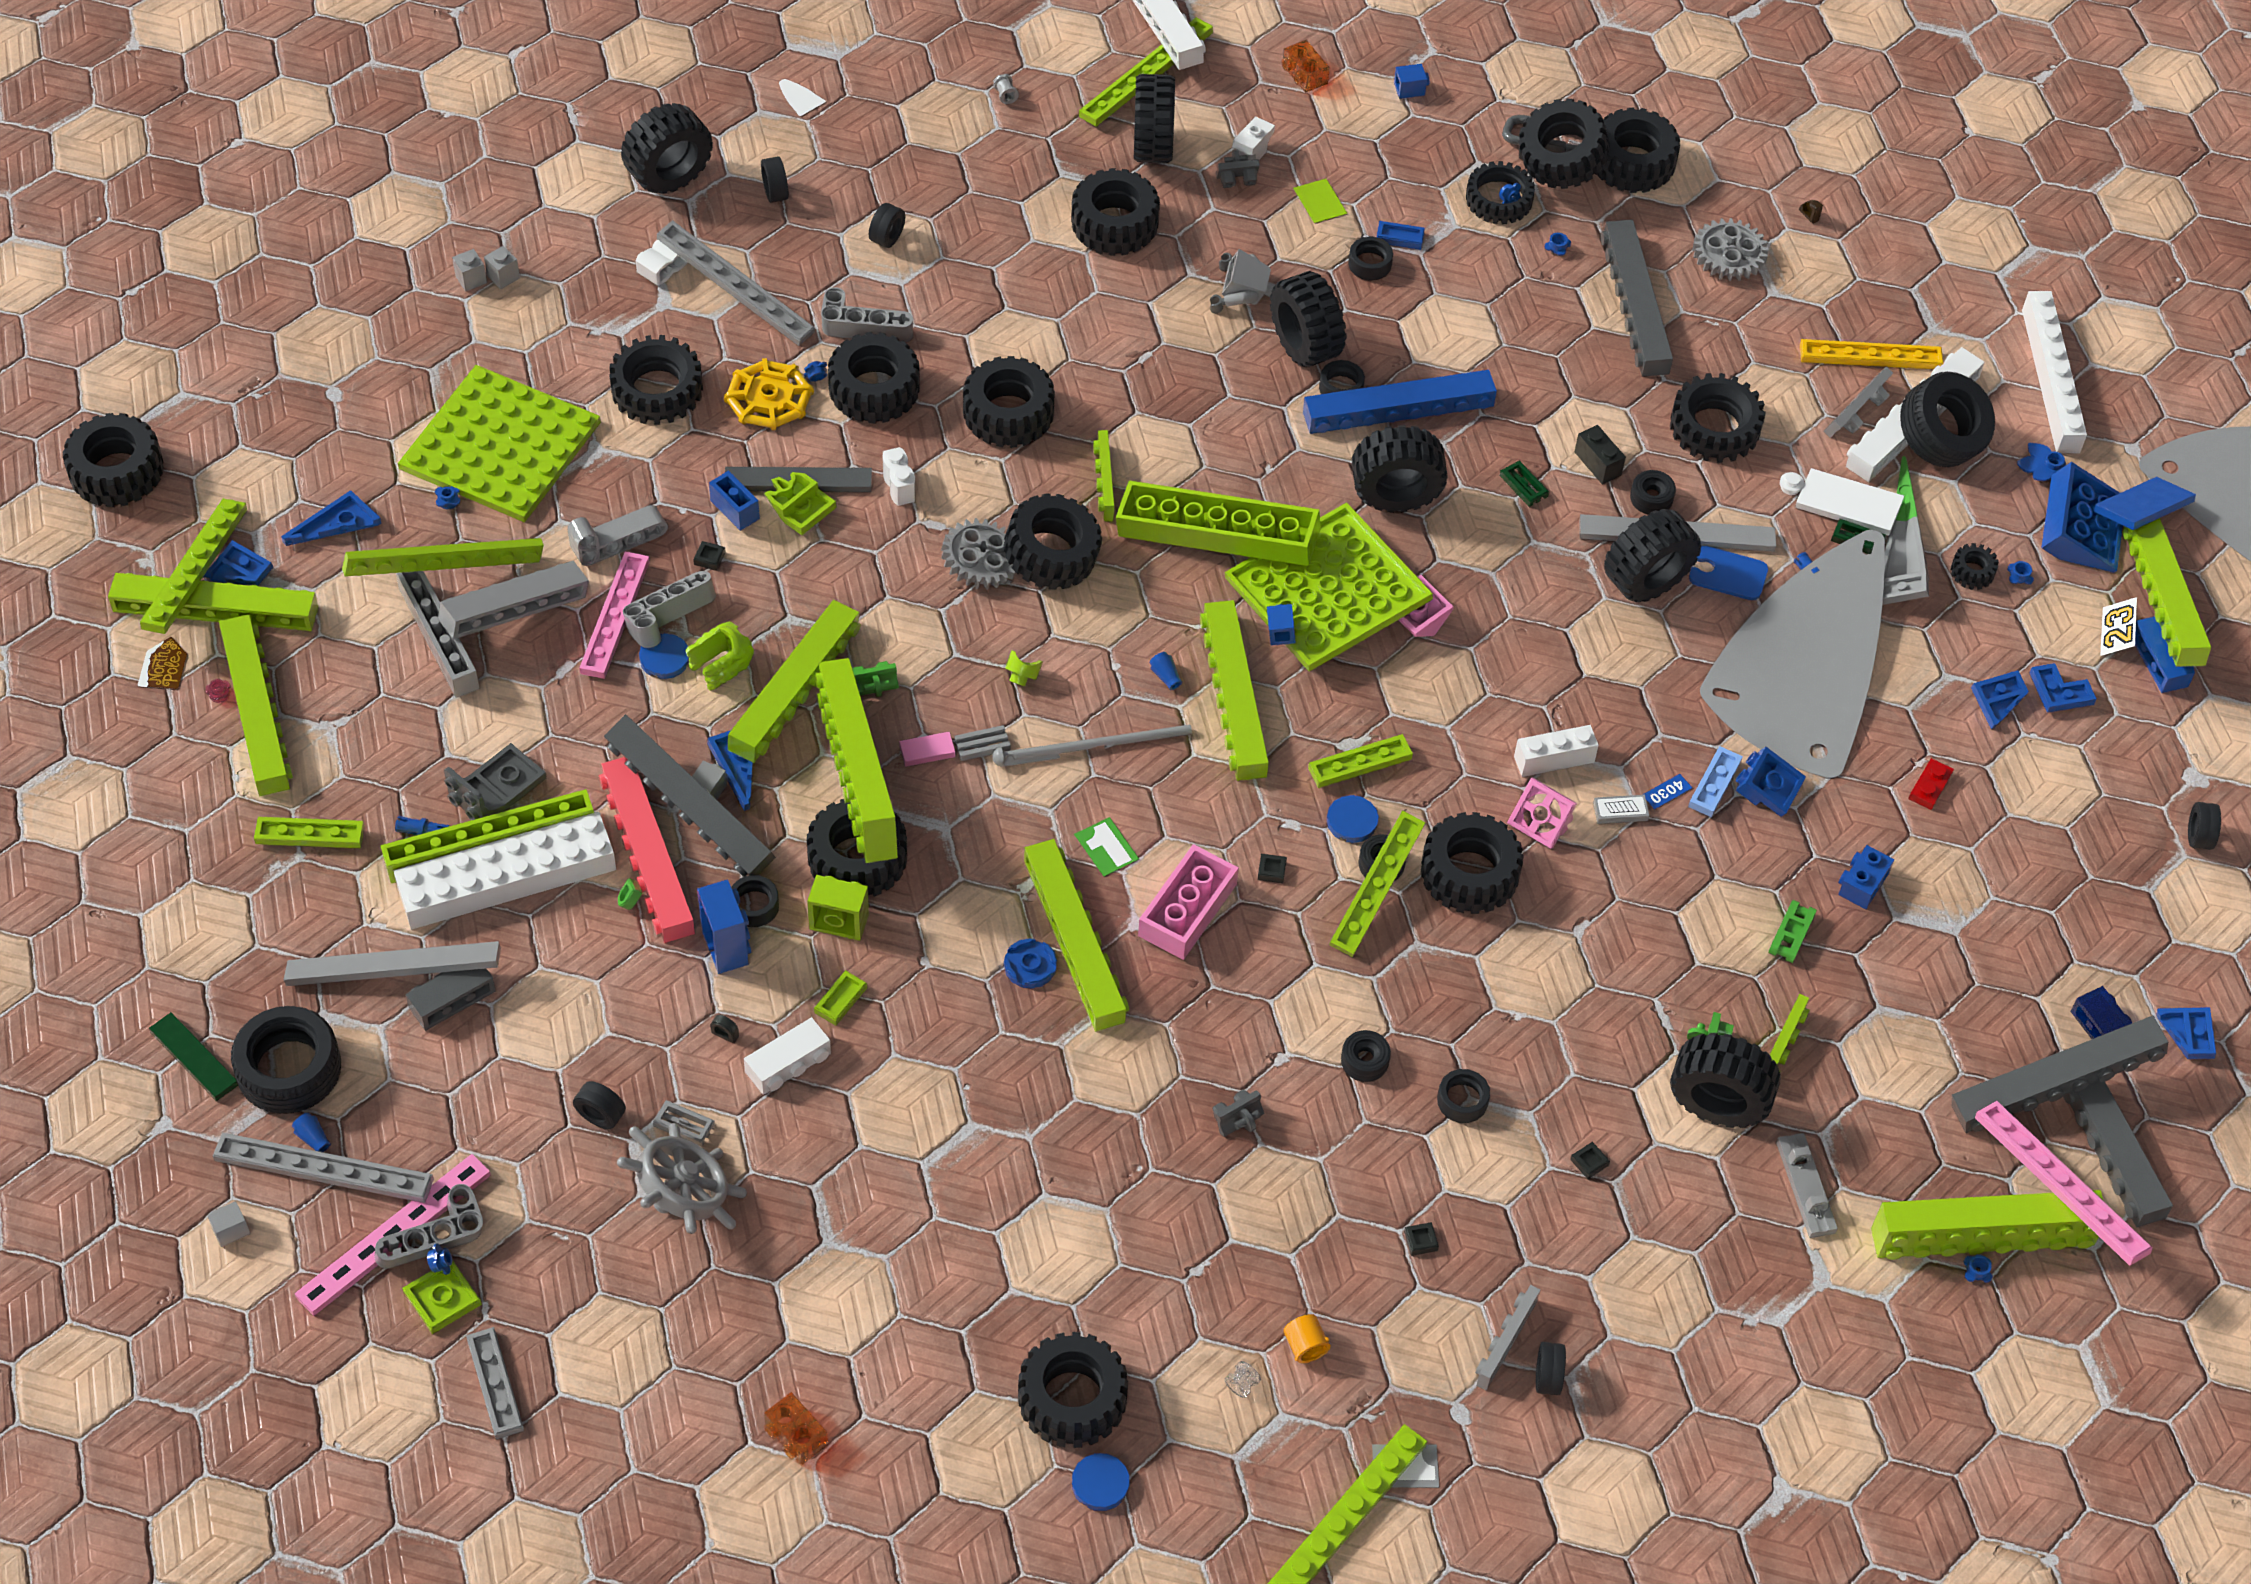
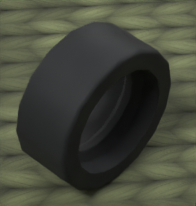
M779 156L762 159L761 174L768 201L773 203L787 200L789 191L782 159Z
M1373 236L1362 237L1356 240L1351 245L1348 265L1351 272L1355 276L1369 281L1386 277L1392 267V247L1385 240ZM1363 253H1373L1381 256L1384 261L1378 264H1368L1361 261L1358 256Z
M1332 361L1321 370L1320 393L1327 394L1364 388V372L1357 364L1351 361ZM1342 376L1353 380L1356 385L1348 389H1340L1332 386L1328 380L1333 377Z
M749 875L740 878L732 885L731 888L737 889L739 897L749 892H761L769 897V904L763 909L757 911L745 910L749 921L747 927L766 925L776 917L779 911V894L771 880L760 875Z
M1457 1069L1443 1077L1439 1085L1437 1103L1441 1112L1448 1119L1458 1123H1470L1478 1120L1485 1114L1490 1100V1087L1486 1079L1479 1073L1470 1069ZM1466 1085L1478 1092L1480 1100L1474 1106L1461 1107L1449 1099L1448 1091L1451 1087Z

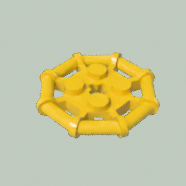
M762 358V361L742 370L736 369L733 372V379L729 389L724 394V402L730 405L741 424L745 425L748 423L771 428L772 431L797 418L802 419L806 415L805 410L811 395L814 394V387L807 382L799 371V366L796 364L788 365ZM760 372V376L755 377L754 374H757V373ZM793 378L798 385H793L792 382L790 384L789 379ZM741 383L746 384L744 390H739ZM769 390L773 391V394L771 395L764 394L767 393ZM801 394L798 404L792 401L794 395ZM739 400L746 401L748 407L745 410L739 403ZM785 409L790 410L789 412L783 414ZM755 412L769 415L770 418L757 416L753 414Z

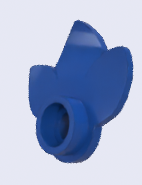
M2028 443L2030 456L2017 461L2019 468L2024 472L2033 473V479L2037 481L2051 479L2052 474L2066 466L2065 458L2061 453L2051 451L2048 446L2038 443Z

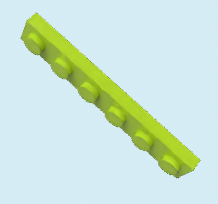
M1402 810L1331 939L1330 946L1351 957L1354 956L1426 822Z

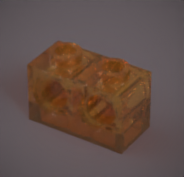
M1307 40L1284 48L1283 59L1281 60L1282 67L1285 71L1289 72L1296 85L1300 86L1305 93L1328 84L1330 67Z
M792 1392L764 1412L765 1431L772 1439L777 1438L783 1444L782 1449L791 1460L795 1458L803 1465L829 1445L828 1432ZM783 1417H788L792 1419L788 1423L779 1422V1420ZM803 1437L810 1439L805 1444L797 1442L798 1439Z

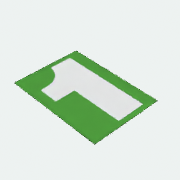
M1110 817L1074 834L1103 876L1139 860Z

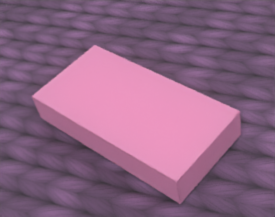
M950 732L899 741L905 767L955 757V749Z

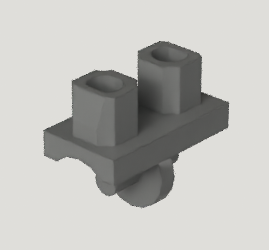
M1236 149L1232 150V157H1224L1225 163H1218L1216 178L1221 180L1223 188L1235 186V177L1242 176L1244 185L1251 186L1256 184L1260 166L1259 159L1248 160L1247 155L1239 156V151Z
M1243 1089L1235 1094L1233 1104L1227 1106L1225 1103L1220 1102L1213 1106L1214 1118L1218 1123L1219 1133L1223 1137L1243 1127L1248 1132L1256 1129L1255 1120L1264 1115L1260 1102L1261 1094L1257 1090L1249 1093Z

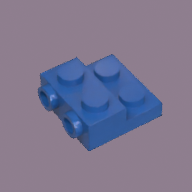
M1764 747L1758 753L1754 751L1746 760V764L1749 767L1747 770L1744 769L1736 778V782L1739 784L1736 791L1755 806L1762 802L1782 817L1790 808L1806 776L1768 747Z

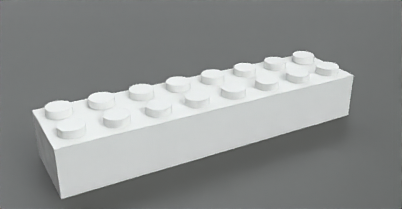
M598 811L393 871L402 904L412 930L615 871L616 863L610 840Z

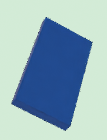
M2155 477L2095 504L2094 512L2131 530H2135L2195 502L2196 494L2159 477Z

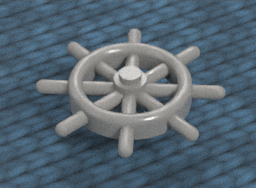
M676 1123L669 1125L670 1136L656 1138L653 1141L638 1127L633 1126L630 1128V1136L644 1150L637 1160L620 1157L617 1160V1165L620 1168L637 1173L638 1180L647 1194L640 1201L643 1208H649L654 1205L655 1209L660 1213L669 1212L684 1218L685 1229L689 1234L696 1232V1220L707 1219L713 1215L726 1228L734 1229L736 1227V1221L721 1205L727 1195L744 1198L747 1195V1191L743 1187L727 1183L726 1175L717 1162L723 1157L722 1149L716 1148L709 1153L699 1145L681 1138L680 1127ZM653 1158L662 1166L654 1165ZM703 1189L710 1190L711 1197ZM691 1194H692L698 1201L692 1200Z

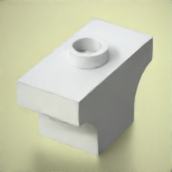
M1255 116L1235 137L1232 147L1239 151V156L1247 155L1248 160H1260L1267 151V145L1274 133L1275 125Z

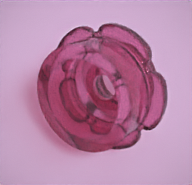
M214 679L210 682V685L206 686L205 692L213 702L221 703L229 698L231 685L226 680Z

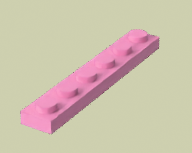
M624 552L581 662L580 674L605 679L626 625L623 609L636 599L649 565V556Z

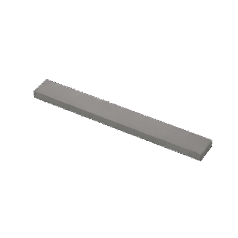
M673 220L657 233L656 239L798 346L815 332L814 326Z
M1580 514V539L1616 541L1618 536L1625 532L1630 524L1637 522L1639 518ZM1686 521L1699 535L1701 546L1775 552L1776 549L1775 527Z
M499 941L288 960L284 982L286 986L497 968L501 946Z
M223 1132L213 1154V1159L217 1162L422 1203L426 1202L434 1181L433 1174Z

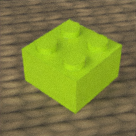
M816 875L807 900L809 930L860 941L869 917L868 886L858 882L838 880L832 876Z

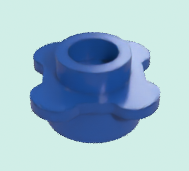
M1506 184L1501 188L1499 197L1503 201L1502 204H1509L1521 198L1520 184Z
M1557 232L1550 236L1549 242L1545 243L1544 247L1547 251L1563 256L1566 254L1567 247L1571 246V241L1565 234Z
M814 361L809 363L804 368L806 372L804 377L808 378L811 382L824 379L827 376V368H825L827 362Z
M453 486L438 487L435 490V494L438 497L436 505L443 509L455 508L461 502L458 497L460 490Z
M2018 561L2009 564L2007 569L2011 575L2009 577L2011 583H2025L2027 585L2033 583L2034 578L2031 576L2032 567L2029 563Z
M436 1243L433 1245V1250H430L427 1254L428 1265L433 1272L443 1271L445 1275L450 1274L452 1255L446 1247L442 1248Z
M1983 1255L1967 1256L1964 1259V1265H1966L1967 1269L1965 1278L1970 1282L1982 1280L1985 1283H1989L1993 1278V1275L1990 1273L1992 1267L1991 1260Z

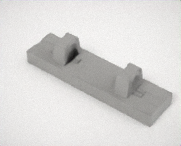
M1885 367L1831 422L1824 432L1829 437H1832L1842 427L1852 434L1856 432L1864 423L1856 412L1868 399L1877 406H1880L1890 396L1882 385L1893 372L1888 367Z
M1800 1133L1778 1137L1776 1144L1809 1238L1836 1234L1838 1228L1805 1134ZM1804 1161H1805L1804 1164L1795 1165V1163L1804 1162Z

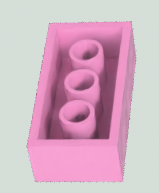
M1193 844L1140 917L1138 936L1184 960L1236 887L1239 867Z

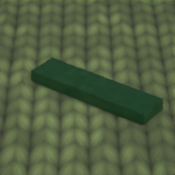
M172 1012L149 1027L150 1033L216 1102L239 1086L237 1080Z

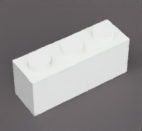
M1591 725L1518 739L1514 758L1521 776L1525 777L1594 763L1599 745Z
M811 1017L745 1057V1073L763 1095L769 1091H775L792 1077L802 1075L808 1067L826 1060L831 1054L830 1039Z

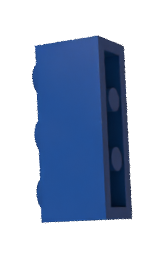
M2155 616L2137 620L2135 646L2160 692L2165 693L2189 687L2195 674L2194 666L2176 667L2173 657L2169 656L2166 639L2162 638V629L2159 622H2156Z

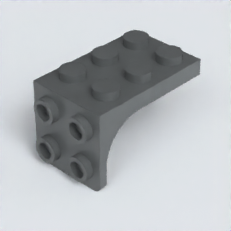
M512 743L465 778H462L450 767L444 769V782L448 788L449 794L447 797L455 807L460 806L470 820L506 811L547 778L546 772Z

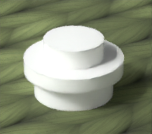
M1794 472L1785 473L1780 478L1781 489L1785 494L1796 495L1802 490L1804 479Z

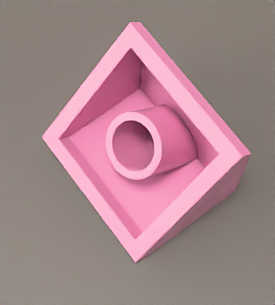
M1420 575L1418 576L1420 581L1433 593V600L1400 618L1399 621L1415 637L1434 636L1452 612L1453 606Z

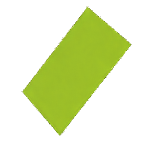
M1327 179L1293 188L1314 223L1347 214Z

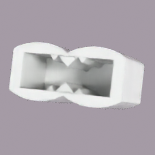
M656 240L652 248L641 252L637 256L636 269L637 273L656 285H661L673 273L681 270L688 262L662 242Z
M900 447L883 451V477L886 484L890 487V495L893 502L897 506L915 502V475L908 466V457L905 451Z

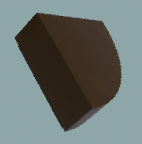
M1809 200L1799 207V211L1812 224L1820 220L1823 204L1819 201Z

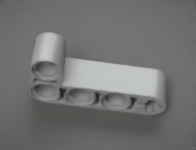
M838 287L826 290L821 310L822 331L825 335L852 338L858 334L863 336L867 332H872V334H879L881 332L886 333V336L889 337L891 335L898 337L900 342L904 341L905 343L913 338V316L910 313L897 310L846 306L844 290Z
M650 505L592 528L586 518H576L568 525L567 530L569 544L581 565L589 566L662 536L666 533L668 525L657 507Z
M706 571L693 573L625 606L623 616L629 634L644 648L658 645L661 642L659 627L714 601L716 593L711 575Z
M457 1184L450 1189L447 1200L449 1216L379 1239L374 1253L377 1265L385 1269L393 1268L426 1257L428 1252L433 1250V1245L436 1243L442 1248L451 1249L478 1239L482 1231L483 1218L472 1189L465 1184ZM461 1195L467 1198L468 1202L464 1205H459L454 1202L453 1198ZM466 1221H472L476 1224L477 1228L469 1231L464 1229L462 1224ZM438 1230H446L450 1236L447 1239H439L435 1233ZM411 1239H419L423 1245L419 1248H411L407 1242ZM399 1243H402V1252H403V1253H401V1247L398 1248ZM387 1248L389 1252H392V1256L383 1253V1249Z

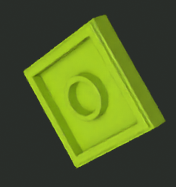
M453 1260L450 1265V1274L445 1275L443 1271L433 1272L431 1270L402 1288L403 1293L432 1334L482 1305L480 1298Z

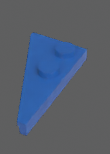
M350 490L282 535L281 538L282 542L289 546L379 526L382 523L381 518Z
M730 731L709 737L707 744L718 765L726 770L727 781L743 810H749L753 762L728 750V734Z

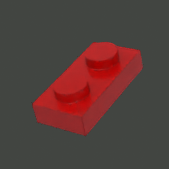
M1931 758L1908 799L1932 810L1951 778L1954 769Z

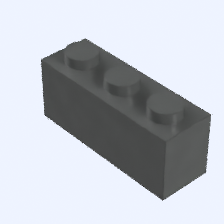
M487 969L441 972L427 983L414 987L406 994L409 1009L426 1031L491 995L496 990L493 977Z

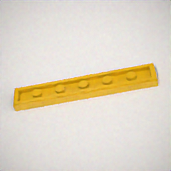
M1801 339L1800 342L1801 362L1917 369H1935L1938 365L1940 367L1943 365L1942 347L1811 339Z

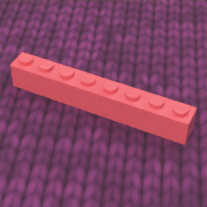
M625 757L601 763L603 774L599 775L602 789H608L609 795H606L610 810L615 809L617 815H614L617 830H623L624 835L621 836L624 849L625 851L630 850L632 856H629L633 872L638 871L640 877H637V882L642 892H646L647 898H644L648 913L654 914L655 919H652L656 935L661 934L664 943L694 935V921L638 772L636 774L633 773L624 764L627 761Z

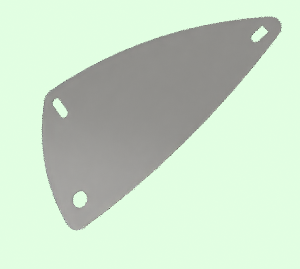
M2251 426L2219 428L2190 434L2168 442L2140 459L2139 467L2150 479L2159 477L2196 494L2195 502L2182 508L2226 544L2251 561ZM2163 462H2175L2178 465V471L2173 474L2165 472L2162 468Z
M1866 530L1831 549L1790 578L1764 601L1735 633L1713 664L1700 687L1701 697L1708 706L1742 738L1760 750L1768 747L1795 768L1826 778L1837 777L1844 770L1863 713L1871 681L1883 603L1885 571L1884 536L1877 530ZM1864 540L1874 542L1870 555H1865L1862 552ZM1818 567L1820 571L1813 573L1811 570ZM1715 688L1737 692L1740 698L1738 700L1726 699L1715 696L1712 691ZM1814 744L1824 745L1828 751L1827 756L1822 759L1814 758L1810 754L1811 746Z

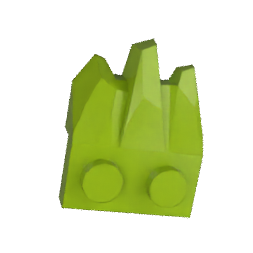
M792 472L790 474V481L781 477L771 479L777 491L769 490L765 492L766 498L781 520L800 535L805 534L837 508L836 501L819 490L818 482L805 473Z

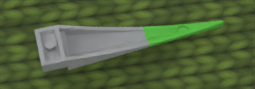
M1905 456L1901 460L1897 494L1903 495L1904 500L1888 536L1885 549L1882 605L1929 597L1930 578L1908 462Z

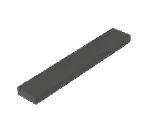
M725 467V472L729 470L749 491H777L771 479L781 477L790 481V474L792 472L805 473L818 482V489L822 492H871L872 468Z

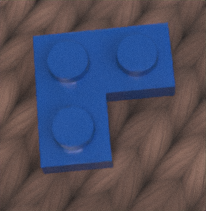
M2055 663L2031 668L2030 676L2047 713L2095 704L2096 696L2088 679L2064 683Z

